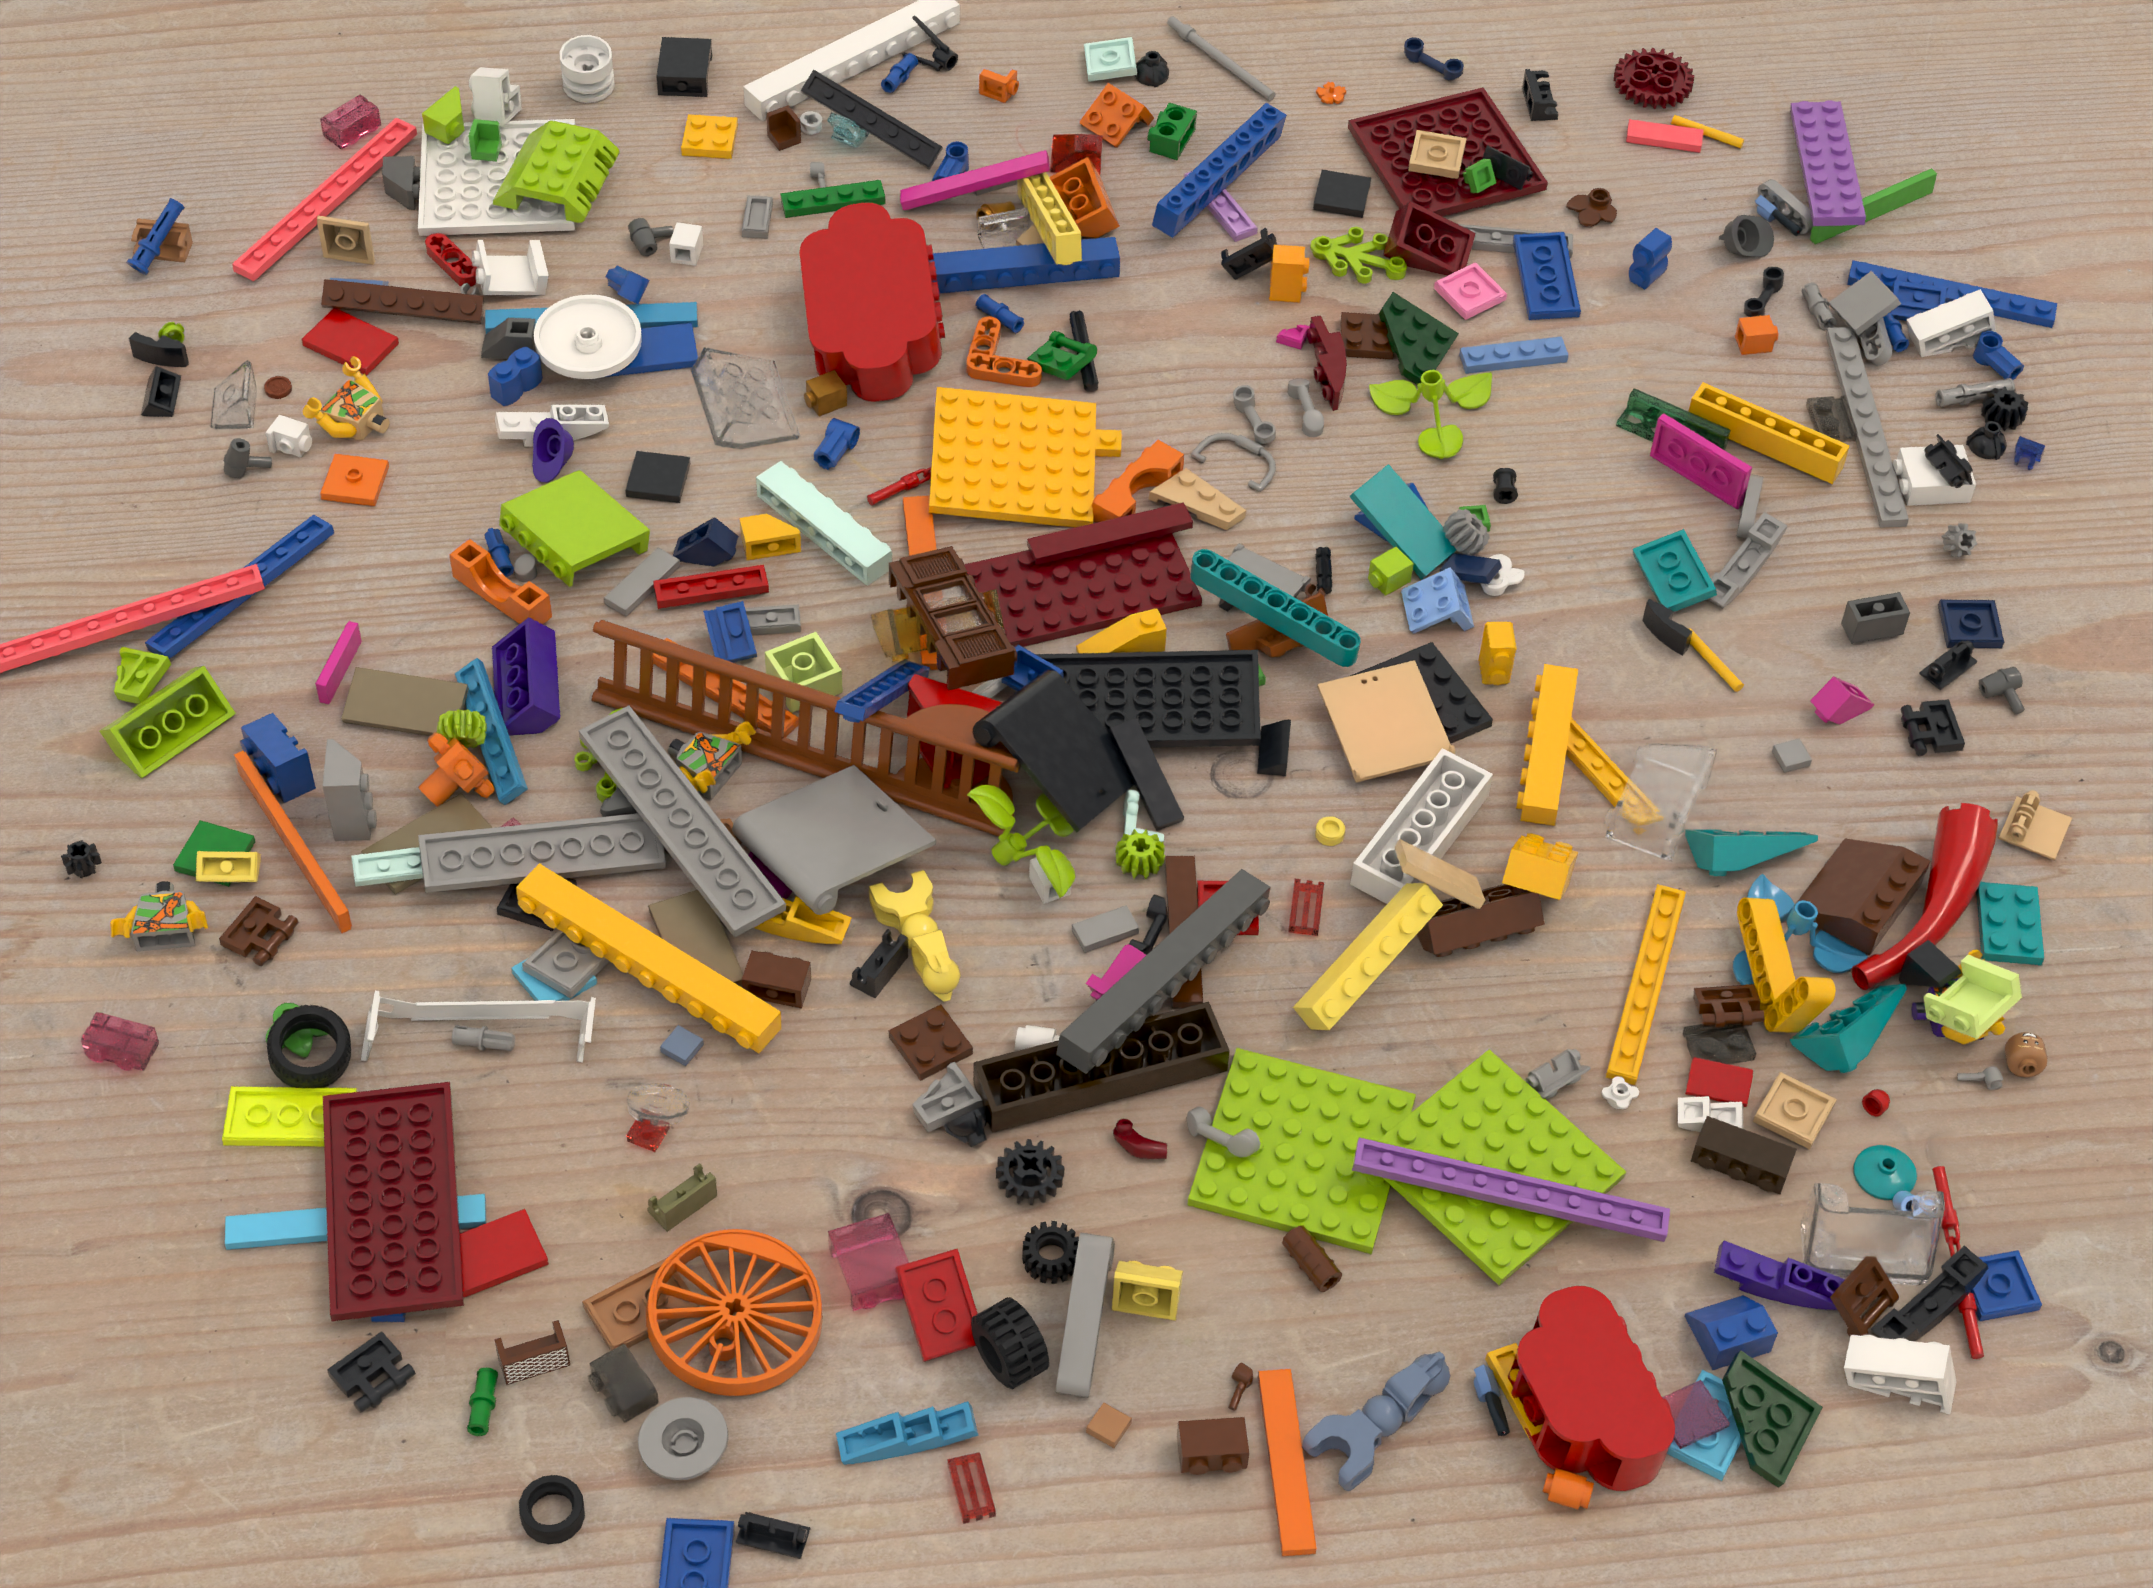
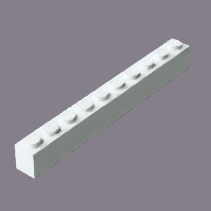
M919 0L743 86L744 104L761 121H764L768 112L787 105L792 107L809 98L801 93V89L813 69L838 84L929 39L930 37L912 19L914 15L935 35L960 24V4L955 0Z

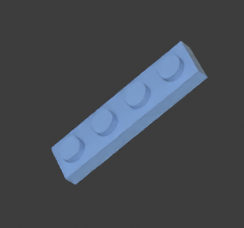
M1562 336L1460 348L1459 353L1466 374L1565 363L1568 360V352Z

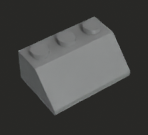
M327 739L323 791L334 841L370 840L371 828H376L377 815L376 810H372L373 794L368 792L369 775L363 773L360 760L334 739Z

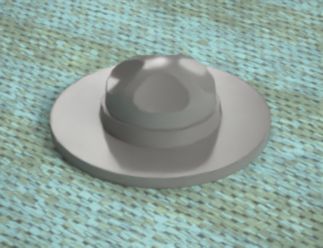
M693 1397L672 1399L655 1408L643 1422L638 1437L639 1452L645 1465L656 1475L670 1480H689L705 1474L720 1461L728 1444V1428L722 1413L711 1403Z

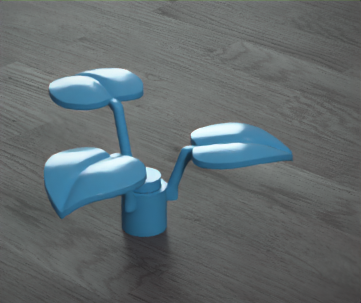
M1761 874L1750 887L1747 898L1773 899L1775 901L1781 923L1787 921L1788 930L1784 935L1786 942L1792 934L1802 935L1810 930V944L1816 947L1813 951V958L1825 970L1833 973H1844L1868 958L1864 952L1825 931H1819L1815 936L1818 924L1814 920L1818 915V910L1811 902L1802 900L1794 904L1791 897L1771 883L1764 874ZM1746 950L1741 951L1733 961L1734 975L1741 985L1754 984Z

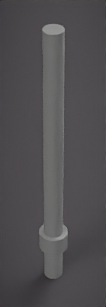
M1174 16L1168 19L1167 24L1176 30L1182 39L1186 42H1192L1269 101L1274 99L1276 95L1274 91L1196 34L1194 28L1188 24L1184 25Z

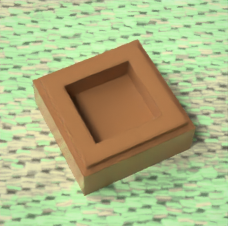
M1103 1402L1087 1425L1086 1433L1115 1448L1131 1425L1132 1418Z

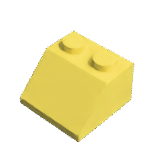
M1119 1261L1114 1275L1112 1310L1176 1321L1183 1271L1175 1270L1170 1266L1156 1267L1144 1265L1138 1261Z

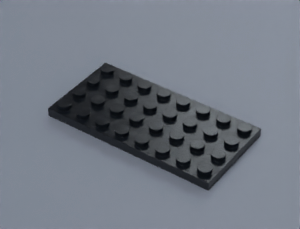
M1258 650L1035 654L1063 670L1064 680L1108 733L1110 727L1137 718L1151 748L1261 746Z

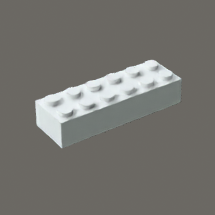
M1442 748L1353 863L1350 885L1388 904L1406 883H1423L1402 872L1394 848L1397 842L1401 839L1442 859L1489 796L1493 774Z

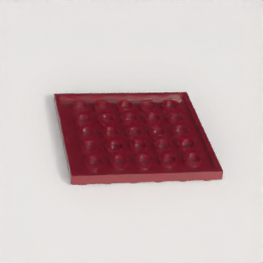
M1484 87L1348 120L1349 131L1399 209L1411 201L1440 216H1446L1547 190V180ZM1417 130L1466 138L1458 179L1408 171ZM1490 146L1528 165L1534 174L1530 181L1525 180L1522 190L1495 177L1496 184L1479 193H1472L1469 184L1464 181L1463 172H1466L1465 169L1482 160L1486 147Z

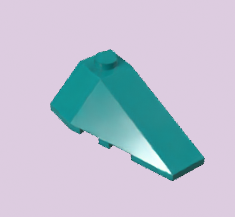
M1685 829V836L1697 867L1709 870V875L1727 876V871H1740L1818 841V835L1806 832L1766 831V835H1763V832L1739 830L1738 835L1737 832L1722 831L1721 829Z
M1885 985L1870 991L1854 1000L1853 1007L1830 1013L1831 1020L1819 1026L1818 1022H1814L1806 1026L1790 1039L1791 1044L1825 1071L1839 1070L1840 1073H1847L1855 1070L1857 1064L1868 1056L1907 990L1906 985Z

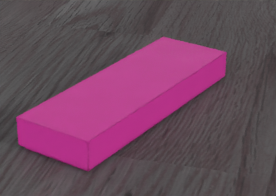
M348 621L315 683L320 703L330 704L362 642L359 625L356 622Z

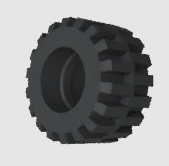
M1007 1297L972 1317L971 1328L976 1347L988 1369L1004 1386L1014 1389L1048 1369L1049 1356L1044 1338L1033 1318L1016 1300Z

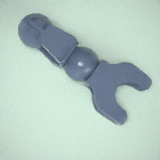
M1439 1351L1417 1357L1410 1366L1401 1370L1386 1382L1382 1395H1376L1368 1399L1362 1411L1358 1409L1353 1414L1347 1416L1337 1414L1324 1417L1306 1434L1302 1448L1312 1457H1317L1329 1449H1339L1346 1453L1349 1459L1340 1468L1338 1484L1344 1490L1351 1491L1372 1474L1374 1452L1381 1445L1382 1437H1388L1396 1433L1402 1421L1411 1422L1432 1396L1443 1392L1451 1375L1449 1367L1444 1361L1445 1356Z

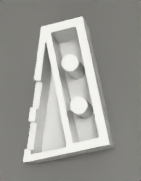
M1981 289L1907 319L1909 336L1921 357L1952 352L1954 347L1965 346L1967 349L1975 348V344L1978 343L1979 337L1983 332H1996L1993 309Z
M1873 1335L1850 1336L1844 1365L1848 1386L1889 1397L1890 1392L1910 1397L1909 1403L1920 1406L1921 1401L1941 1406L1940 1412L1951 1414L1956 1376L1950 1345H1943L1938 1342H1914L1904 1338H1877Z

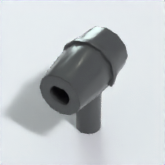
M644 218L634 219L628 225L630 239L643 256H650L657 251L655 238L672 236L674 232L672 226L651 228Z
M236 438L231 441L227 453L224 455L223 471L229 477L241 478L245 474L247 467L271 468L272 458L249 456V442L245 439Z
M2016 667L2001 668L1997 672L1979 680V689L1983 697L1990 698L2004 694L2014 714H2019L2025 710L2015 691L2022 687L2023 683L2022 675Z

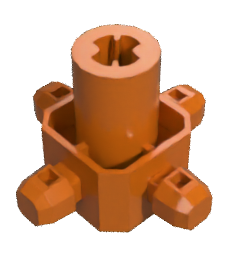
M435 732L428 738L427 741L435 753L439 752L434 757L439 767L418 788L437 807L443 804L459 787L467 793L474 788V791L484 798H488L495 791L493 784L485 777L489 773L486 767L455 737L449 743H447L448 739L438 732Z

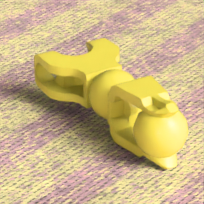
M921 870L911 873L910 875L913 879L912 887L902 893L889 891L883 883L870 885L869 901L878 922L894 927L900 934L908 937V948L911 949L913 965L922 978L924 986L943 1002L950 1000L952 991L958 985L961 975L958 965L949 958L942 930H938L937 923L929 917L934 906L932 898L933 886L925 871Z

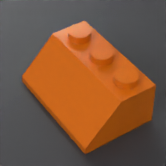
M1089 157L1049 177L1081 231V236L1098 238L1120 226L1101 177Z

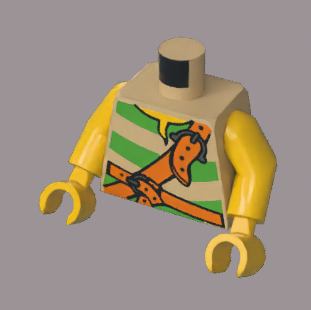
M353 356L350 362L354 368L349 367L348 363L345 362L342 371L346 376H353L355 380L349 379L323 407L317 398L311 397L307 402L308 405H305L303 408V415L309 419L315 417L317 419L316 423L333 438H352L360 441L364 440L372 430L385 433L390 421L384 417L382 399L367 376L365 374L362 375L359 371L361 361Z

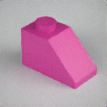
M1834 676L1810 700L1817 708L1814 712L1820 719L1826 723L1832 721L1839 725L1870 710L1874 706L1857 686Z

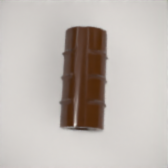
M1300 1225L1285 1235L1282 1244L1290 1253V1257L1294 1258L1299 1268L1309 1277V1281H1312L1320 1292H1325L1333 1288L1341 1280L1342 1273L1334 1264V1260L1330 1259L1325 1253V1249L1321 1248L1317 1243L1316 1237L1312 1236L1305 1226Z

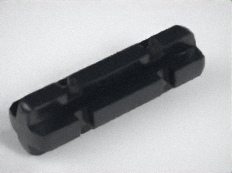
M1318 547L1315 554L1317 562V591L1322 588L1325 594H1330L1333 587L1331 579V550L1329 547Z

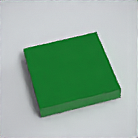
M200 820L174 862V871L196 877L197 851L250 852L255 844L254 835ZM214 882V883L221 884V885H224V886H228V887H229L232 882Z

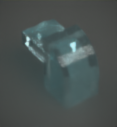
M831 112L827 120L834 128L831 139L853 148L859 147L869 135L868 132L861 129L853 120Z

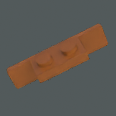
M1318 593L1302 600L1305 604L1328 616L1323 594ZM1258 619L1226 633L1229 650L1258 649L1271 658L1283 656L1288 650L1304 646Z

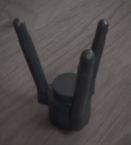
M914 15L912 19L931 38V42L937 47L932 54L934 62L916 56L918 62L931 66L937 71H940L941 68L946 71L951 70L958 61V55Z

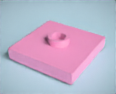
M1476 262L1434 283V289L1465 320L1505 301L1507 298V293Z

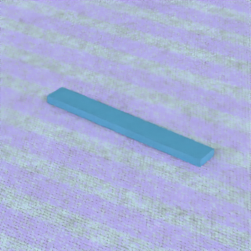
M697 302L626 305L637 316L641 328L692 323L693 327H698ZM548 308L485 310V332L487 334L508 317L535 319L537 323L539 317Z

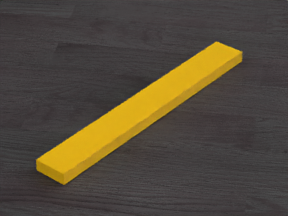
M1657 884L1605 1078L1613 1079L1619 1076L1624 1078L1626 1083L1636 1085L1686 891Z

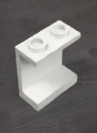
M483 240L477 241L476 251H472V265L477 267L476 283L481 284L483 295H545L549 275L540 240H529L527 256H487Z

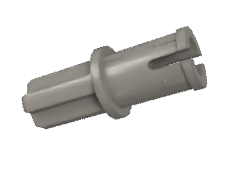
M455 1025L452 1032V1043L454 1045L478 1047L482 1051L485 1048L511 1051L515 1046V1036L512 1033L488 1030L487 1026L471 1028Z

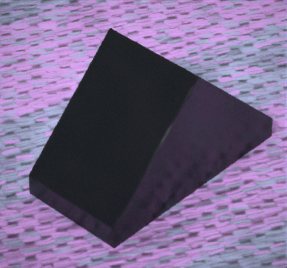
M1927 940L1907 954L1899 981L1900 984L1941 988L1961 974V970L1932 942Z

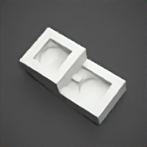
M1709 1096L1678 1098V1127L1701 1132L1706 1117L1710 1116L1743 1129L1742 1102L1710 1103Z

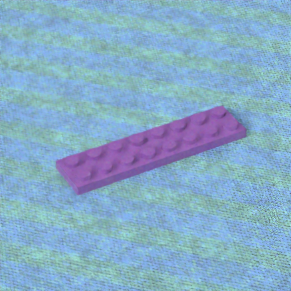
M1801 101L1799 103H1791L1790 113L1813 226L1865 225L1866 215L1841 101Z

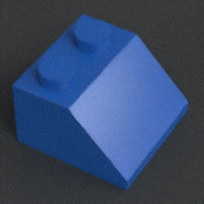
M1744 1295L1685 1313L1684 1316L1712 1370L1729 1366L1735 1354L1740 1350L1751 1358L1771 1352L1778 1334L1765 1307Z

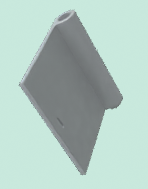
M855 765L742 814L735 820L732 828L733 834L817 915L829 913L834 909L838 898V889L936 845L935 838Z

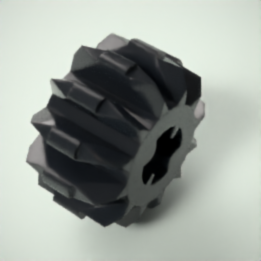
M2005 386L2002 390L1994 388L1991 393H1987L1984 397L1981 415L1985 417V423L1990 421L1997 422L2003 431L2008 427L2015 430L2018 425H2022L2025 421L2028 402L2024 400L2023 394H2016V389L2010 391Z

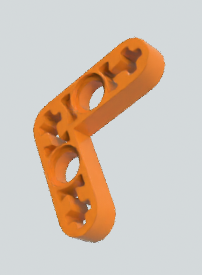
M987 316L981 318L977 323L967 356L966 372L968 376L974 379L1022 387L1038 386L1042 381V367L1033 361L996 356L995 353L1001 335V323L995 317ZM990 329L989 335H985V331ZM980 345H987L990 347V349L979 350L977 347ZM1006 367L1009 368L1011 371L1007 373H1001L998 371V369Z

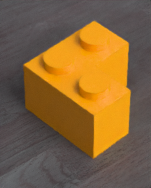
M1273 246L1269 301L1300 303L1301 292H1306L1307 277H1304L1303 274L1309 272V258L1305 257V247Z

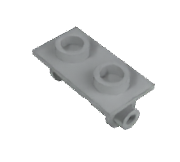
M1566 1049L1551 1059L1555 1070H1552L1550 1063L1546 1062L1529 1072L1526 1082L1543 1099H1549L1558 1093L1557 1090L1561 1087L1579 1081L1581 1075L1591 1068L1590 1066L1580 1065L1578 1060L1581 1059V1055L1578 1050Z

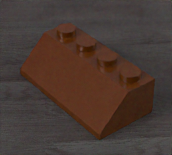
M1502 884L1482 890L1485 902L1480 909L1456 898L1440 901L1443 906L1416 935L1424 950L1434 954L1436 957L1451 955L1454 949L1462 947L1463 949L1477 948L1480 946V942L1503 941L1508 938L1509 934L1516 932L1518 934L1532 933L1535 931V927L1545 925L1540 896L1538 893Z

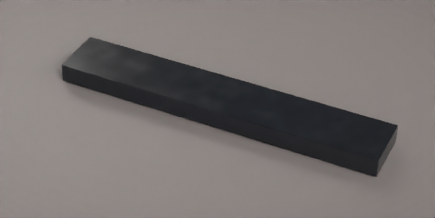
M814 69L801 89V93L929 170L943 149L936 142Z

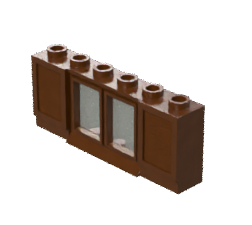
M953 546L899 558V561L889 563L890 588L897 587L899 601L906 599L907 615L909 618L916 617L918 635L927 634L926 645L928 652H937V667L939 671L947 670L948 690L1014 675V662H1017L1016 649L1007 639L1005 630L996 623L993 610H989L986 606L983 593L977 591L972 575L967 574L962 558H959Z

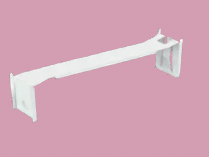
M375 990L373 1004H371L370 1011H368L361 1061H367L378 1030L377 1016L411 1018V1021L549 1019V1016H562L582 1020L576 1062L583 1063L585 1042L591 1043L596 998L591 997V1002L581 1000L411 1003L380 997L379 991ZM379 1003L393 1005L394 1009L392 1012L378 1010Z

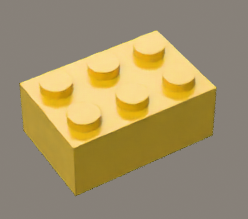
M1527 833V836L1521 835L1511 849L1502 883L1560 900L1569 886L1578 852L1573 851V846L1567 843L1556 842L1553 845L1543 842L1544 837L1536 834Z

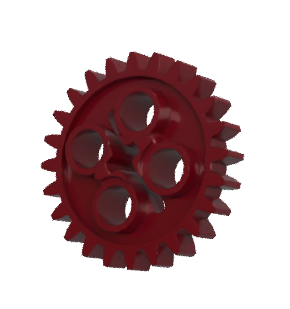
M1642 48L1641 53L1633 50L1632 55L1626 53L1624 59H1619L1615 67L1613 81L1616 82L1615 88H1620L1619 94H1626V100L1633 98L1634 105L1642 102L1643 108L1651 104L1653 109H1656L1657 105H1661L1663 109H1666L1667 104L1675 107L1676 101L1682 104L1684 98H1689V93L1692 92L1694 84L1693 69L1688 68V62L1681 63V56L1674 58V52L1667 55L1664 49L1656 52L1655 48H1652L1651 52H1647L1645 48Z

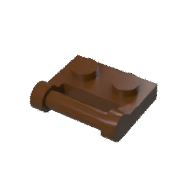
M1866 1256L1830 1296V1299L1848 1327L1847 1334L1850 1337L1851 1335H1868V1329L1887 1307H1893L1899 1300V1295L1876 1256ZM1876 1297H1878V1299L1874 1302V1304H1873V1305L1868 1309V1311L1860 1318V1316L1862 1315V1313L1869 1307V1305L1876 1299Z

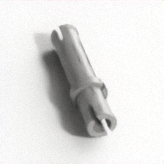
M2010 378L1969 386L1959 384L1956 388L1937 390L1935 400L1940 407L1957 403L1967 405L1970 401L1984 399L1987 393H1991L1994 388L2002 390L2005 386L2007 390L2012 391L2015 389V384Z

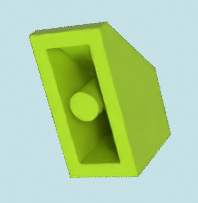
M456 86L422 113L425 133L446 144H450L465 131L460 92Z

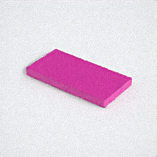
M1663 413L1657 421L1650 456L1738 510L1744 502L1752 467Z

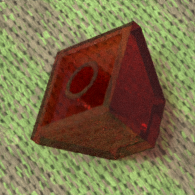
M1053 135L1050 172L1058 173L1089 157L1100 175L1103 135Z

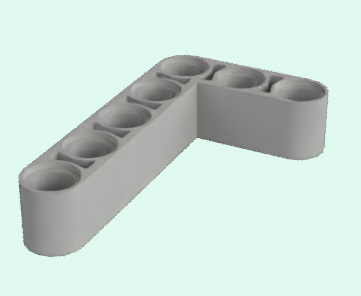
M1080 1233L1056 1393L1089 1398L1108 1271L1112 1269L1115 1241L1113 1237Z

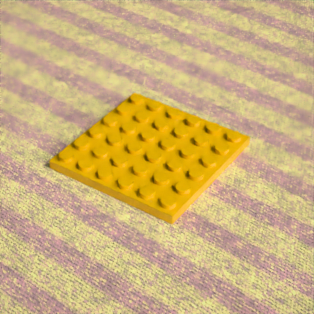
M937 387L928 513L1065 527H1080L1092 524L1094 519L1092 502L1094 500L1096 403Z

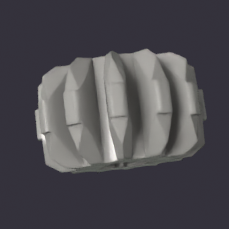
M1459 509L1456 513L1451 514L1443 526V530L1446 533L1445 537L1463 555L1474 556L1485 548L1484 546L1490 539L1487 528L1482 524V520H1479L1475 514H1471L1467 509Z

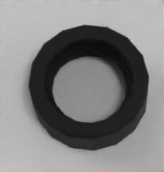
M549 1475L532 1481L523 1490L519 1500V1514L521 1524L527 1535L537 1542L549 1545L562 1543L572 1538L581 1529L585 1519L583 1495L577 1484L566 1477ZM557 1494L565 1496L570 1500L572 1512L564 1521L558 1524H541L535 1521L532 1516L533 1505L547 1495Z

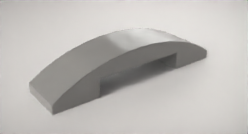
M1764 512L1749 530L1748 538L1721 572H1716L1712 576L1711 580L1716 587L1717 596L1708 600L1721 608L1731 603L1765 564L1784 535L1787 525Z

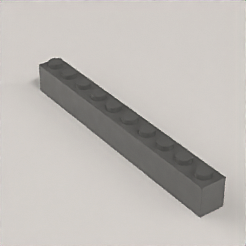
M1241 869L1060 1033L1057 1055L1085 1074L1095 1065L1100 1066L1110 1051L1114 1048H1120L1126 1037L1132 1031H1138L1151 1013L1155 1015L1161 1009L1164 1001L1169 997H1175L1181 986L1187 980L1192 981L1205 963L1210 964L1218 951L1223 947H1229L1240 931H1246L1257 915L1262 916L1270 905L1268 897L1271 887Z

